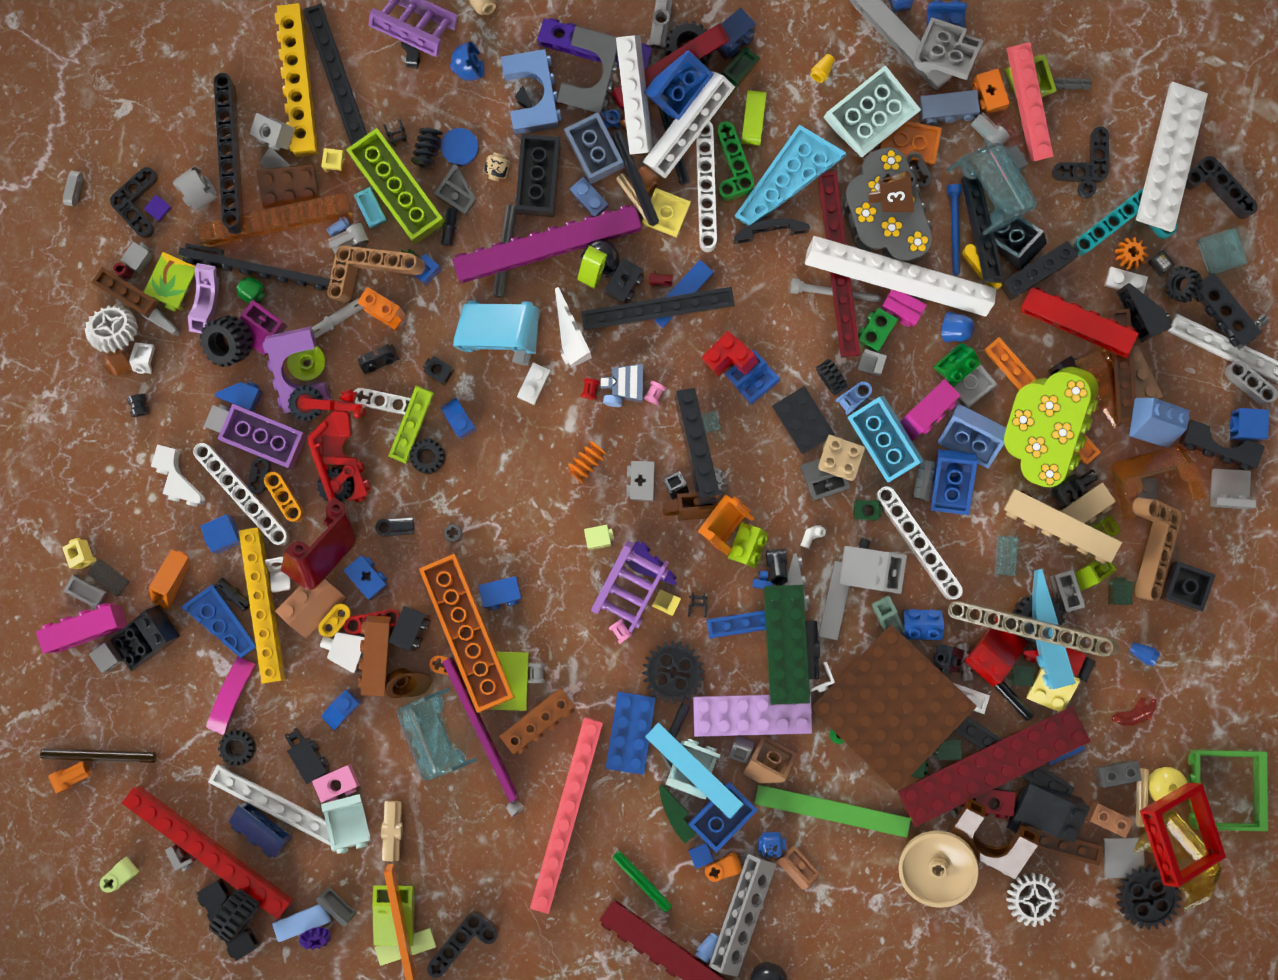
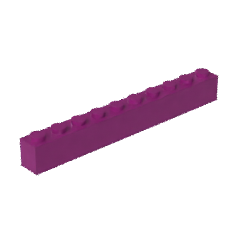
M624 205L614 212L607 210L597 217L593 215L584 217L583 221L580 222L569 221L563 227H549L546 229V232H532L528 234L529 237L522 239L521 237H515L510 239L508 243L498 242L487 249L484 247L473 250L474 253L467 255L466 253L457 254L452 259L458 282L463 284L579 250L597 240L609 241L640 232L642 226L635 206Z

